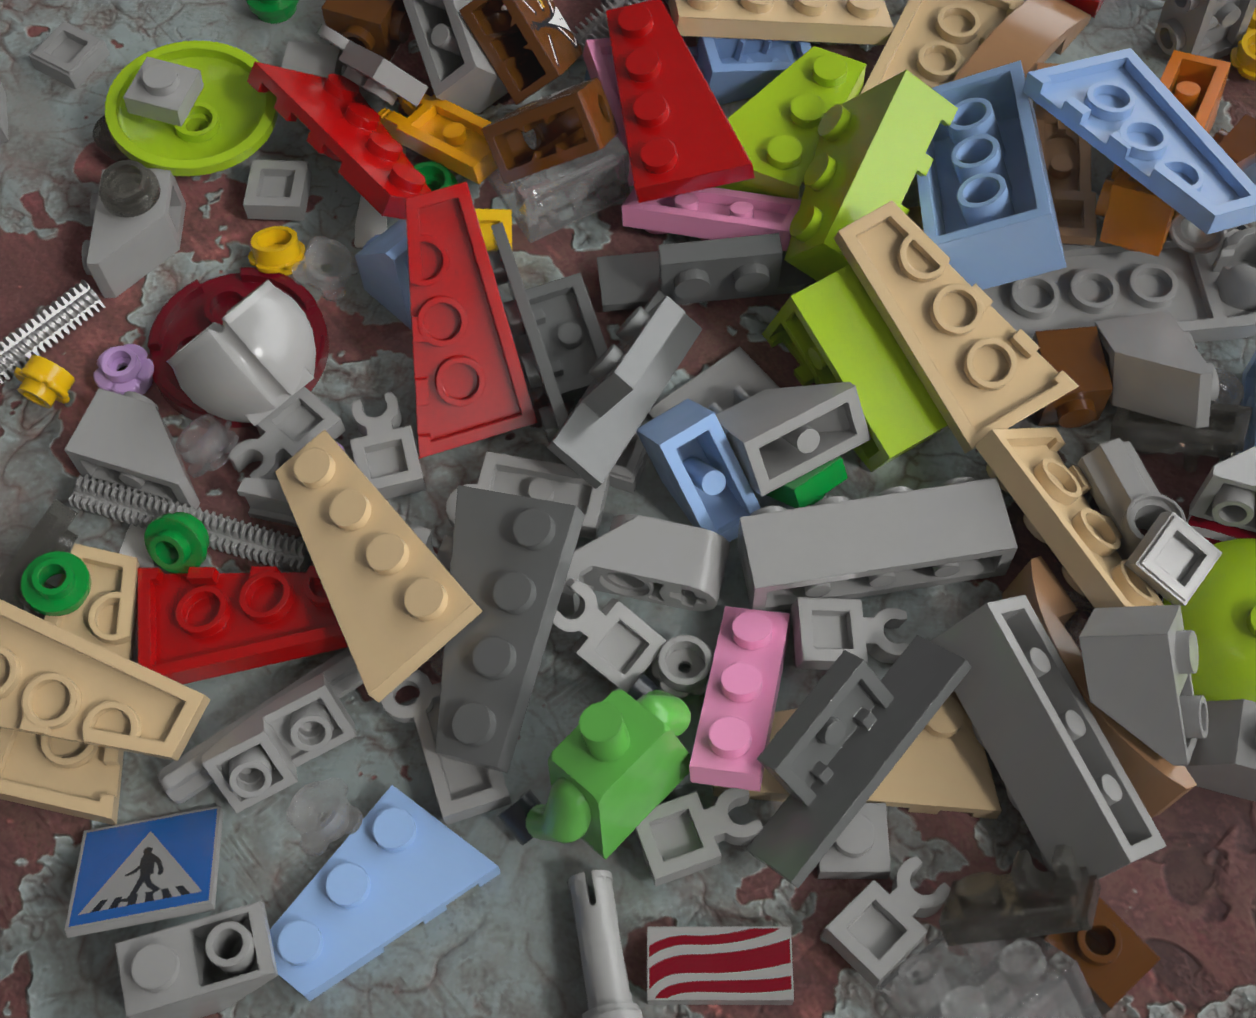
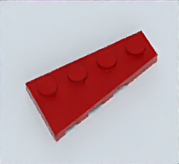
M649 0L606 10L638 202L643 203L755 178L752 162L662 0Z
M254 61L247 82L257 92L267 93L271 91L277 97L274 109L286 121L296 122L298 118L310 130L306 141L319 154H325L329 158L341 162L338 173L382 216L406 220L405 199L430 192L431 190L425 183V177L414 168L403 153L401 144L393 139L382 124L380 115L363 98L359 92L358 85L339 74H329L326 78Z
M467 181L406 198L405 217L418 456L420 459L538 422Z
M251 566L250 573H219L215 567H189L188 573L164 574L159 567L138 568V664L180 684H188L348 647L315 566H310L307 572H280L277 566Z

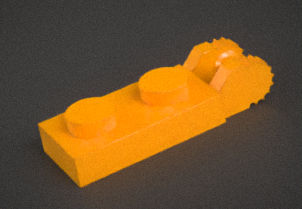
M424 94L417 107L398 97V103H400L405 113L409 115L408 118L395 111H391L389 108L386 109V107L377 112L380 115L382 124L401 146L404 145L477 184L483 182L498 168L481 129L492 122L447 100L438 99L435 97V94L432 97Z

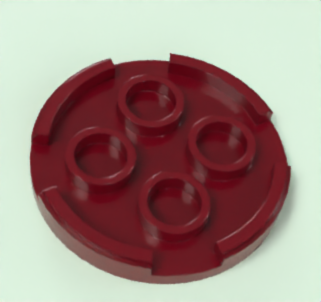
M241 267L240 273L219 276L201 284L196 279L170 298L160 310L148 337L149 359L154 364L152 376L162 396L181 415L203 425L219 428L254 426L252 423L229 421L212 415L193 403L181 389L173 368L167 361L213 322L223 325L221 318L227 314L226 312L267 280L295 300L304 311L313 330L316 347L314 379L305 385L311 392L323 374L329 355L327 326L322 312L311 293L296 280L282 273H263L255 267Z

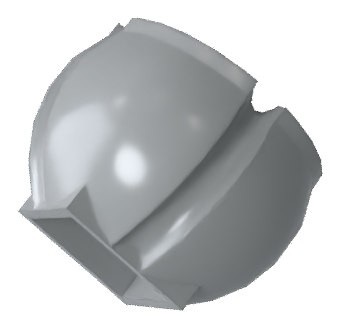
M269 280L265 281L228 310L227 314L221 318L223 325L213 322L167 361L173 368L181 389L193 403L212 415L229 421L252 423L254 426L313 380L315 371L316 347L314 335L304 311L292 297L273 286Z

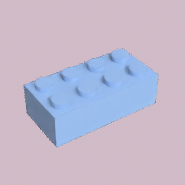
M1021 60L932 87L938 94L956 106L958 110L951 125L944 126L941 123L939 124L926 151V154L934 159L926 176L917 175L924 233L950 257L949 264L971 286L976 283L982 290L1067 267L1031 98L1022 92L1026 78Z

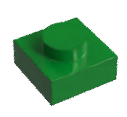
M838 456L766 495L794 508L811 506L822 500L831 489L848 479L843 459Z

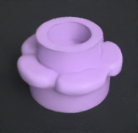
M125 344L124 346L111 347L98 357V369L94 371L93 377L96 385L101 389L124 395L127 391L143 395L152 384L154 364L152 360L146 358L148 354L144 348L135 344ZM128 366L126 369L118 371L120 368Z

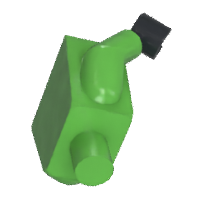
M642 673L627 692L622 689L614 690L602 702L588 706L580 715L579 725L551 752L548 758L551 789L547 803L541 804L532 791L528 790L513 805L501 812L498 817L522 846L532 838L559 843H572L581 838L606 860L655 807L690 773L691 755L677 738V736L686 731L691 722L688 706L678 697L664 692Z

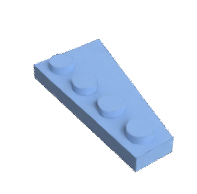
M1131 48L1027 73L1023 93L1208 235L1256 221V185Z

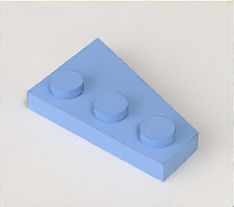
M391 785L270 929L278 975L307 1000L311 1001L383 953L385 946L422 921L425 924L446 911V905L476 885L481 887L501 874L499 866Z

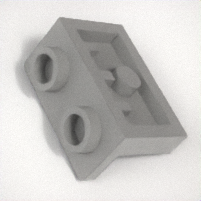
M1165 0L1154 37L1162 51L1169 54L1170 57L1173 50L1219 59L1229 55L1234 47H1238V42L1245 35L1256 7V0Z

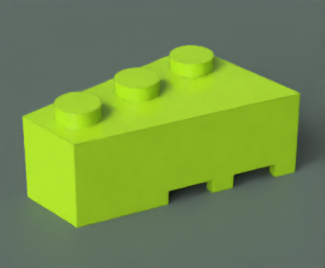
M816 46L808 50L727 118L752 162L755 178L715 188L802 200L806 186L804 175L808 166L813 161L820 137L818 134L819 123L831 107L837 104L841 105L861 94L866 63Z
M908 70L893 76L841 105L837 104L831 107L825 113L818 126L820 137L813 161L808 166L804 175L806 186L799 210L790 224L791 238L784 260L816 281H819L849 265L834 240L836 233L840 229L890 201H893L908 215L910 210L901 203L915 174L926 176L934 159L926 154V151L939 124L941 123L944 126L951 125L958 108Z
M850 264L790 296L762 333L771 347L782 342L801 366L794 369V376L802 386L812 383L818 385L839 382H851L856 386L871 440L857 446L853 450L871 472L925 442L948 426Z

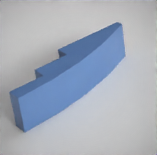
M699 37L697 47H688L719 105L754 97L810 50L811 45L810 42ZM586 69L584 81L591 79L588 69Z

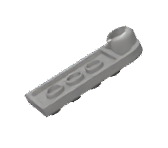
M1251 227L1244 230L1233 229L1226 233L1222 245L1215 251L1206 254H1194L1184 251L1174 243L1170 237V231L1159 257L1142 252L1129 251L1116 245L1100 242V238H1096L1095 245L1062 243L1066 268L983 290L994 301L991 306L1016 331L1022 329L1031 339H1033L1035 331L1095 326V321L1165 310L1171 313L1184 332L1188 331L1192 335L1194 343L1247 338L1256 335V228Z

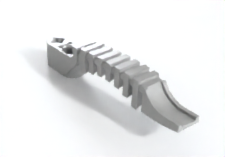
M243 478L237 492L240 496L246 497L250 505L248 511L250 517L298 528L279 480ZM622 514L613 518L608 533L574 551L565 583L569 578H573L596 591L685 610L709 611L717 605L730 544L723 536L704 528L641 515ZM416 526L414 530L416 535L450 573L453 537L444 535L439 551L436 554L432 546V530ZM564 584L559 601V609L562 615L569 616L578 610L580 600L578 595Z

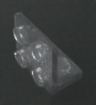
M535 132L523 136L527 145L535 149L537 144ZM614 137L599 151L504 184L498 168L487 177V180L506 208L512 209V217L528 241L532 243L626 199L630 195L628 183L629 152L620 139Z

